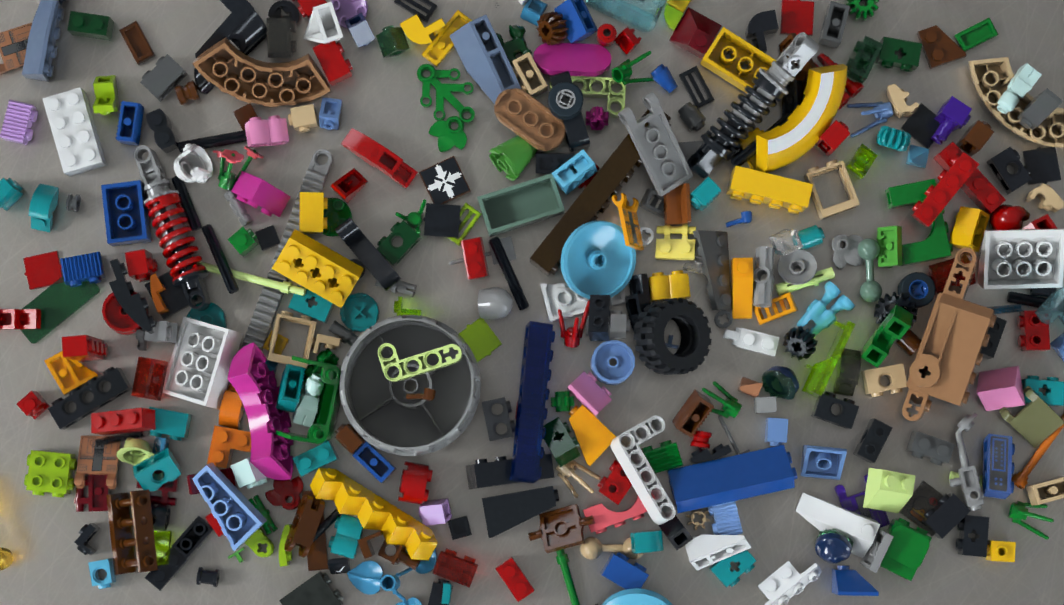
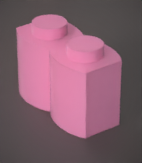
M279 115L268 117L269 120H261V117L250 118V121L245 124L248 147L287 144L289 142L286 118H280Z

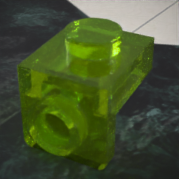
M398 296V301H394V313H397V316H422L421 310L403 309V297Z

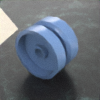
M618 340L606 341L594 350L590 360L591 370L599 382L606 385H618L632 374L635 367V357L631 348L625 343ZM611 359H615V362H617L615 366L609 364Z

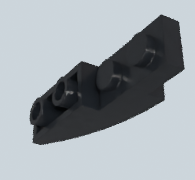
M118 259L110 261L116 280L109 282L117 301L136 324L149 334H153V327H156L152 315L148 316L146 309L149 308L146 298H142L139 293L131 294L135 291L131 281L127 282L125 275L128 272L125 264H120Z
M647 274L632 276L629 281L630 295L625 296L627 313L634 334H636L634 327L635 323L639 322V314L644 312V308L647 305H651Z
M198 516L157 563L158 570L150 571L145 579L161 591L213 531L211 525Z

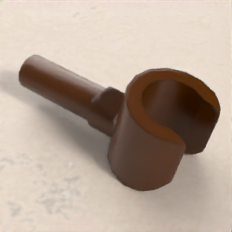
M425 388L424 394H406V399L432 401L435 398L436 390Z

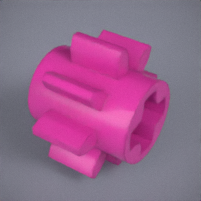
M592 107L590 112L586 111L585 124L590 125L591 130H602L604 125L608 126L609 112H604L603 107Z

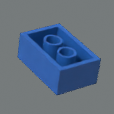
M141 180L101 185L107 243L111 246L152 241L148 209L145 208L143 202L147 199L143 191L145 184Z

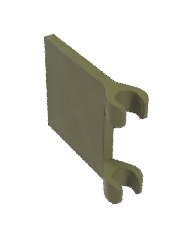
M1027 386L1023 392L1031 400L1028 405L1015 416L1006 407L1000 409L999 413L1005 421L1036 448L1062 426L1064 420L1030 386Z

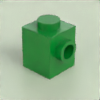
M242 227L228 239L243 257L258 245L255 241L257 236L250 228L246 230Z

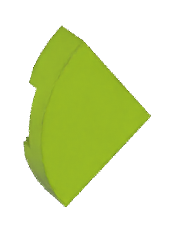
M666 4L664 18L668 27L674 31L684 13Z

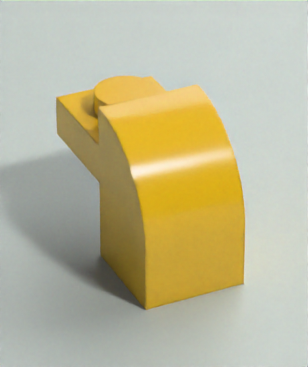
M417 13L401 22L400 25L411 41L417 44H428L433 41L429 34L433 33L435 36L444 31L443 26L446 23L443 18H440L425 27Z

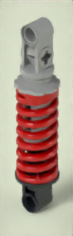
M138 146L134 151V158L138 165L141 179L145 184L143 191L148 197L143 202L145 208L150 210L148 216L153 220L152 227L156 229L155 235L158 239H161L159 246L164 249L162 254L167 258L166 265L172 268L170 270V276L173 278L172 285L173 287L183 288L188 305L191 308L204 311L210 306V298L202 279L207 277L209 272L202 264L197 265V263L202 261L200 255L192 257V254L198 252L199 248L197 246L188 247L189 244L195 241V237L187 235L192 231L191 227H184V224L188 222V218L180 216L185 210L179 204L181 202L179 191L171 190L170 181L165 179V174L156 152L147 146ZM148 151V158L146 160H142L143 153ZM201 296L203 299L202 304L196 306V298Z

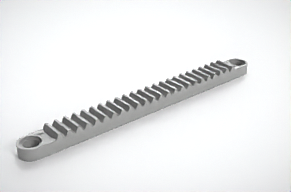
M326 149L317 150L312 157L267 279L279 282L289 281V278L276 272L272 267L294 229L299 231L300 192L322 193L333 163L332 155ZM321 154L328 156V162L324 165L319 164L317 161L318 156ZM266 286L263 287L241 348L254 342L263 351V345L269 335L284 295L280 290Z

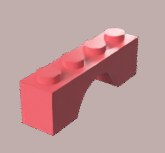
M638 494L635 503L629 509L622 512L610 511L602 503L582 510L585 517L593 515L595 524L588 526L590 532H595L596 535L606 532V527L613 524L615 528L626 524V519L633 518V521L644 517L643 513L647 512Z

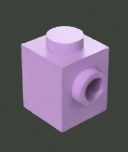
M448 498L428 500L419 506V517L424 525L444 524L452 518Z

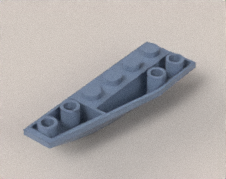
M66 0L40 1L28 37L22 75L25 78L49 82V78L53 77L54 65H52V61L57 56V46L55 44L56 39L60 38L61 28L59 27V21L63 20L64 9L62 4Z
M487 15L468 22L449 36L466 71L494 104L502 91L514 88L521 89Z

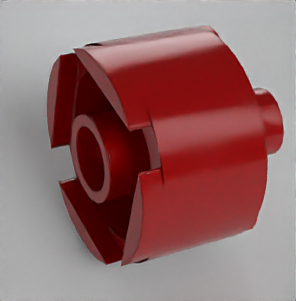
M405 461L404 465L408 467L407 470L403 469L399 492L403 494L402 497L398 496V501L422 505L423 501L427 502L429 490L426 489L427 481L431 482L433 470L429 469V465Z

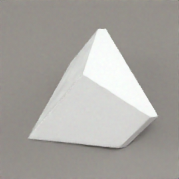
M332 2L313 7L303 39L327 44L344 38Z

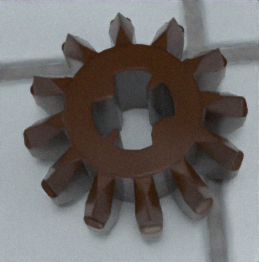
M552 11L540 16V20L537 21L539 27L536 29L539 31V37H542L543 43L556 45L565 41V37L568 36L566 30L569 28L566 26L567 20H563L562 14Z

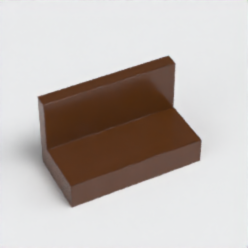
M382 531L357 540L364 559L375 555L370 539L382 535Z

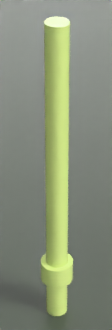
M205 262L197 263V265L202 264L205 266L208 272L221 275L218 266ZM231 269L235 279L278 289L286 294L294 293L301 296L306 294V288L294 286L291 282H279Z

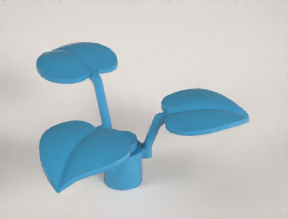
M436 548L429 560L420 561L418 568L415 570L417 573L426 574L434 569L437 563ZM365 561L347 572L352 584L364 594H376L382 587L385 591H392L393 594L403 601L396 605H423L415 597L406 601L405 597L397 591L400 587L399 577L412 571L413 569L410 567L395 575L383 576V569L377 562Z

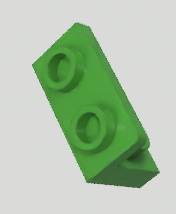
M902 226L877 228V242L880 246V253L877 256L878 267L892 268L893 266H902Z

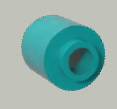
M816 225L798 231V234L794 235L799 250L803 248L806 250L822 244V239L825 238L822 228H818Z

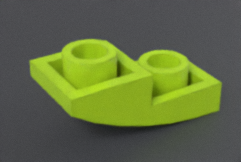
M292 524L285 525L280 538V567L290 565L292 560V552H287L284 549Z

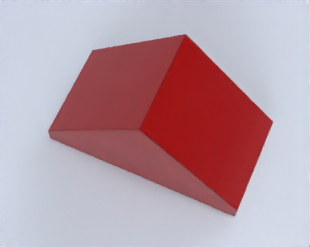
M353 168L335 181L331 188L348 203L368 181Z

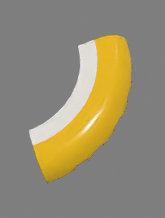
M838 64L810 68L808 70L807 85L804 91L805 97L801 105L795 108L793 113L787 118L788 121L782 126L756 134L757 171L768 173L783 168L802 157L819 141V137L831 125L841 104L847 80L848 66Z

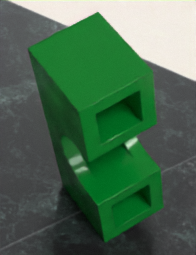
M896 304L864 345L861 358L878 368L888 356L896 339L900 340L911 327L913 314Z

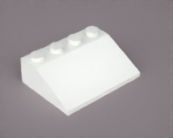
M1064 229L985 230L978 268V284L983 289L1063 287Z
M183 317L161 393L220 410L223 395L229 382L227 378L233 357L238 352L243 333Z

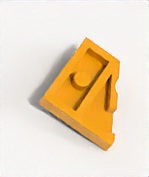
M63 351L44 360L64 396L73 389L85 385L88 380L98 377L97 373L88 369L80 362L64 358Z

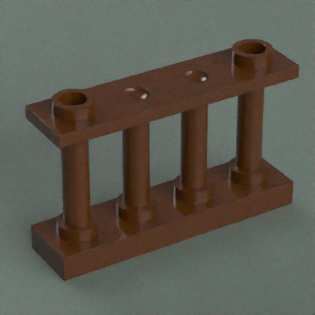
M149 489L131 491L130 498H128V492L106 495L114 575L136 572L135 566H138V573L158 570ZM129 506L132 508V518H130ZM131 526L134 527V537H135V538H132V528H131ZM133 546L136 547V556H137V558L134 557V547H133Z

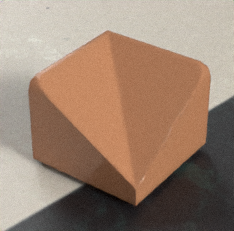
M743 377L738 391L752 397H757L763 383Z

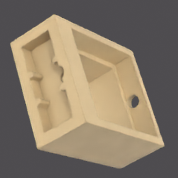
M837 159L827 162L826 167L819 169L816 166L807 170L808 173L805 174L804 179L806 183L813 184L811 198L820 220L860 205L844 161L837 162ZM837 170L848 200L823 209L812 179Z
M282 311L281 314L277 313L267 361L295 365L306 369V363L292 360V357L275 354L274 349L281 320L309 326L302 358L309 359L317 323L312 321L313 317L301 315V318L293 317V313Z

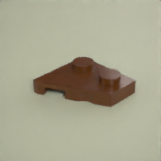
M937 25L917 32L930 69L967 56Z

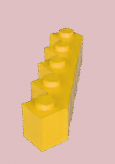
M318 468L310 484L316 499L333 500L339 514L357 515L363 529L381 530L387 544L405 545L411 559L429 560L438 544L429 527L337 469Z

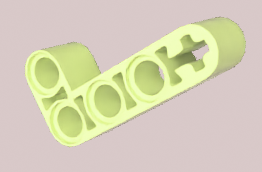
M571 76L573 84L577 82L582 84L583 88L581 91L583 97L607 99V112H609V116L619 118L618 113L625 108L626 85H623L622 82L618 83L610 77ZM593 84H600L602 90L599 92L592 89ZM615 84L620 85L622 88L618 93L611 89ZM615 103L619 104L621 110L614 112L610 106Z
M384 343L378 348V357L386 379L391 382H398L455 364L461 360L462 351L459 346L449 344L400 360L396 348L390 343ZM390 347L393 350V355L386 359L382 356V351ZM452 348L454 351H458L455 359L449 356L445 358L447 362L443 363L439 352L443 351V354L446 355L450 353ZM433 354L439 357L438 363L434 366L429 365L428 357ZM411 361L419 363V369L415 372H411L408 369V364ZM392 367L399 369V375L396 378H390L388 375V371Z

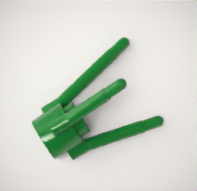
M651 51L642 54L631 62L630 59H627L619 66L613 68V79L618 83L622 82L623 85L654 81L652 78L630 79L632 75L631 66L649 56Z
M426 200L422 201L418 212H411L408 216L399 212L395 213L396 216L407 221V224L415 229L417 234L421 232L420 226L423 222L421 216Z
M716 381L713 382V385L728 399L724 400L706 388H702L704 393L723 404L721 409L724 411L712 409V413L722 415L727 419L729 416L733 418L737 416L742 404L738 403V399L730 395Z
M1013 502L1008 515L1009 518H1012V522L1048 540L1049 537L1021 521L1022 519L1026 520L1027 516L1051 523L1054 522L1052 518L1028 512V509L1025 508H1047L1048 506L1046 504L1031 506V503Z

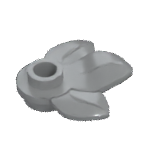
M840 234L833 238L831 244L834 250L833 262L840 270L847 263L853 266L862 265L863 259L858 254V245L864 240L862 237ZM841 241L844 242V247H843V248L840 247V242H841Z

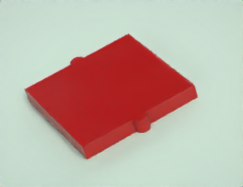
M782 0L780 34L796 33L798 35L804 32L808 36H812L814 2Z
M58 251L23 258L26 270L24 274L27 276L30 290L64 283Z

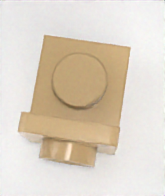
M317 334V337H313L311 349H314L313 353L319 354L321 343H324L325 348L335 350L336 346L341 347L342 339Z

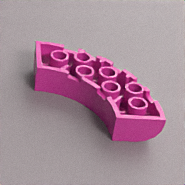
M253 342L244 346L235 354L227 379L238 393L247 414L251 433L250 462L268 478L289 480L292 479L294 462L292 459L294 457L290 456V446L294 445L291 439L276 435V430L290 433L288 428L292 426L289 412L285 413V411L276 408L280 386L277 387L274 371H269L265 363L267 361L266 357Z

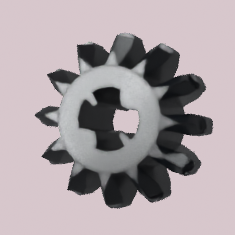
M802 325L798 328H791L784 336L783 346L787 347L785 352H790L791 358L797 356L798 360L809 358L816 351L815 346L818 341L813 339L815 334H810L809 328L804 330Z

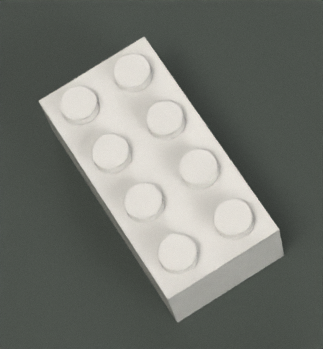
M79 87L43 98L64 174L70 177L107 166L86 92Z

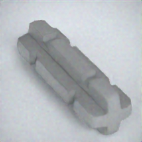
M231 190L227 191L224 196L227 201H230L229 205L235 215L240 217L241 225L246 226L251 223L252 218L249 214H246L247 210L244 205L236 199L238 195L231 192Z

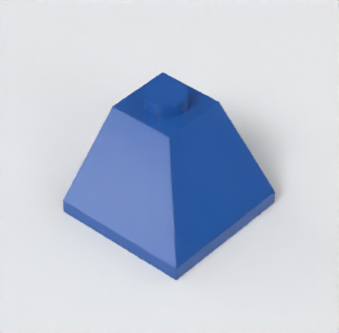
M837 565V569H832V593L848 596H879V592L856 570L850 569L849 565Z

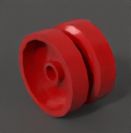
M114 293L109 294L102 307L103 319L107 325L116 333L127 336L136 334L137 329L142 330L128 314L124 315L122 313L124 309L117 301Z

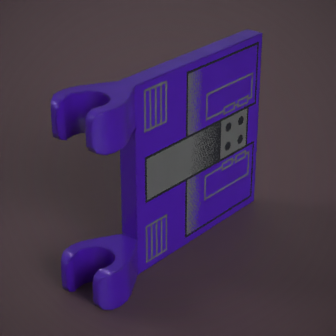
M868 474L864 476V479H865L866 484H867ZM843 485L835 486L834 489L842 508L876 520L880 524L879 528L890 525L886 511L863 507L865 491L847 497Z

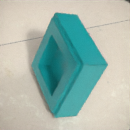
M449 582L443 583L441 604H449L451 601L452 584Z

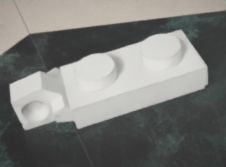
M736 327L735 331L726 329L723 338L733 340L732 345H735L737 348L775 357L780 338Z

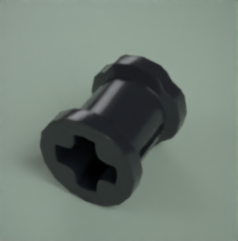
M199 567L196 584H211L213 587H217L220 570L211 571Z

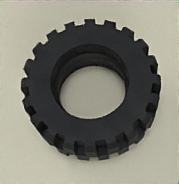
M683 298L657 300L651 305H647L644 308V312L639 314V322H636L634 327L636 329L634 340H636L637 344L634 346L636 352L639 351L640 360L646 362L645 366L647 368L653 369L655 373L664 375L686 374L689 371L696 370L698 365L705 361L704 356L708 355L710 350L708 346L711 345L712 340L709 334L711 333V327H708L707 323L709 321L707 316H703V310L700 307L696 308L697 305L694 302ZM670 319L676 322L681 333V343L675 354L668 350L664 340L665 327Z

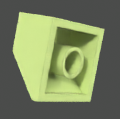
M869 468L863 507L899 513L913 496L916 476Z

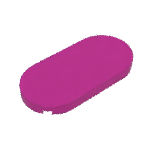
M545 43L538 46L533 54V60L538 69L547 75L569 71L570 76L595 77L602 75L606 70L608 71L611 66L610 52L597 44L560 43L547 45Z

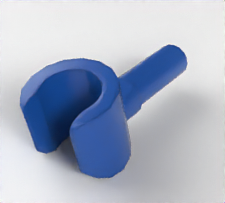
M741 212V218L727 222L726 226L750 223L752 221V212Z

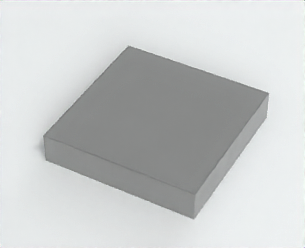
M879 528L873 544L862 558L860 564L877 573L894 536Z

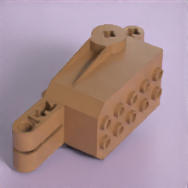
M962 248L957 252L944 291L937 295L915 361L910 366L909 378L906 384L909 390L902 407V414L909 421H919L925 411L929 412L933 402L929 400L930 396L961 407L963 403L967 404L970 392H967L969 384H974L977 375L974 372L976 365L980 366L983 359L981 350L983 346L987 347L990 335L987 333L990 327H994L997 315H994L993 309L964 300L977 265L976 253L970 248ZM965 255L972 257V261L968 264L961 262L962 257ZM960 274H963V278L965 279L959 282L962 289L959 286H956L957 280L955 277H959ZM928 370L931 372L930 376L923 375V371ZM911 401H913L915 404H921L920 407L916 406L915 410L918 411V414H914L912 417L911 413L908 412L909 408L914 407V405L911 404Z

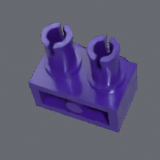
M950 97L942 105L934 118L940 125L931 139L941 145L943 141L947 140L951 132H954L957 128L961 129L968 123L971 118L969 113L972 108L955 97Z

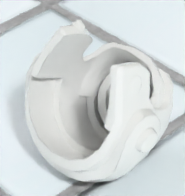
M186 144L182 154L174 161L175 174L180 180L187 183H205L213 175L214 166L209 154L205 149L196 144Z

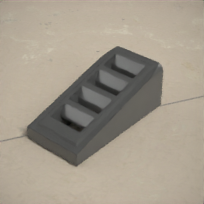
M653 188L647 189L639 206L664 218V212L662 211L664 208V196H659ZM654 196L651 204H648L651 197ZM658 200H662L658 208H655Z

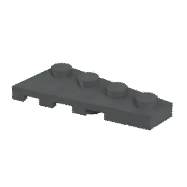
M693 231L694 238H697L699 243L697 248L699 256L702 255L704 267H702L703 274L708 279L706 287L712 310H732L728 233L725 231Z

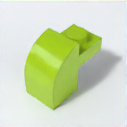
M97 76L93 83L96 97L93 104L94 113L107 115L117 112L119 109V96L116 76Z

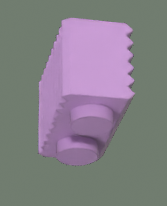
M9 100L0 138L27 145V142L31 141L33 136L32 123L36 122L38 117L36 107L31 104Z

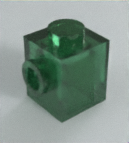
M393 25L387 26L382 29L383 32L376 35L383 58L398 56L410 49L402 27L394 28Z

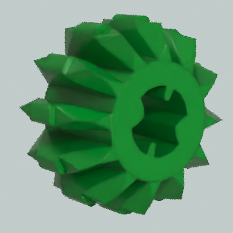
M847 0L849 3L846 4L851 8L849 15L855 13V19H858L861 15L863 20L867 19V15L872 17L874 11H877L879 8L876 5L879 0H863L866 4L862 6L859 5V2H862V0Z

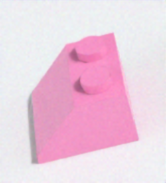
M583 372L567 389L584 407L596 416L612 400L609 397L612 394L604 386L600 388L595 383L597 378L591 372L588 374Z

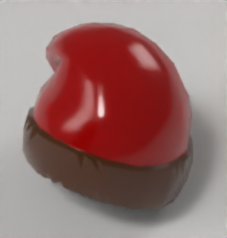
M1000 205L990 214L991 230H1021L1023 221H1027L1030 218V213L1021 206Z

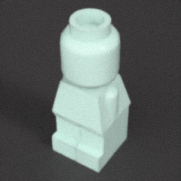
M1028 63L1021 66L1011 79L1007 90L998 100L997 110L1003 114L1013 111L1019 103V98H1023L1032 89L1042 74Z
M312 373V376L308 377L304 392L300 396V402L292 415L293 423L306 427L312 426L320 401L318 396L321 395L324 387L321 374Z

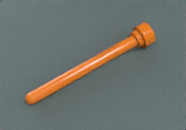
M1064 424L1042 442L1023 470L1013 475L1011 481L1014 482L1015 486L1020 489L1026 487L1028 484L1027 480L1029 479L1028 475L1063 429Z

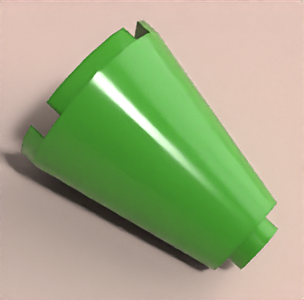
M517 135L489 150L491 153L489 157L499 172L503 170L507 174L505 176L507 179L515 181L538 149Z

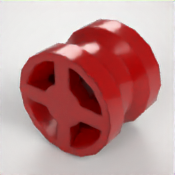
M695 431L696 434H693V441H691L690 446L710 449L709 438H711L712 433Z

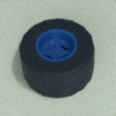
M914 272L905 276L900 281L898 296L901 293H904L903 297L905 299L910 296V303L915 302V308L918 309L928 305L933 300L936 294V286L929 275L922 272Z

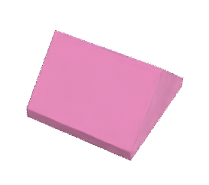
M1019 366L979 372L977 394L986 411L1026 405Z

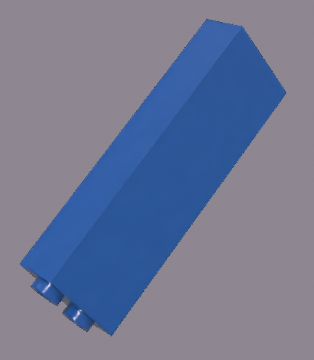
M784 445L667 470L677 513L795 488L794 480L797 479L795 467L791 468L792 458L790 452H786Z

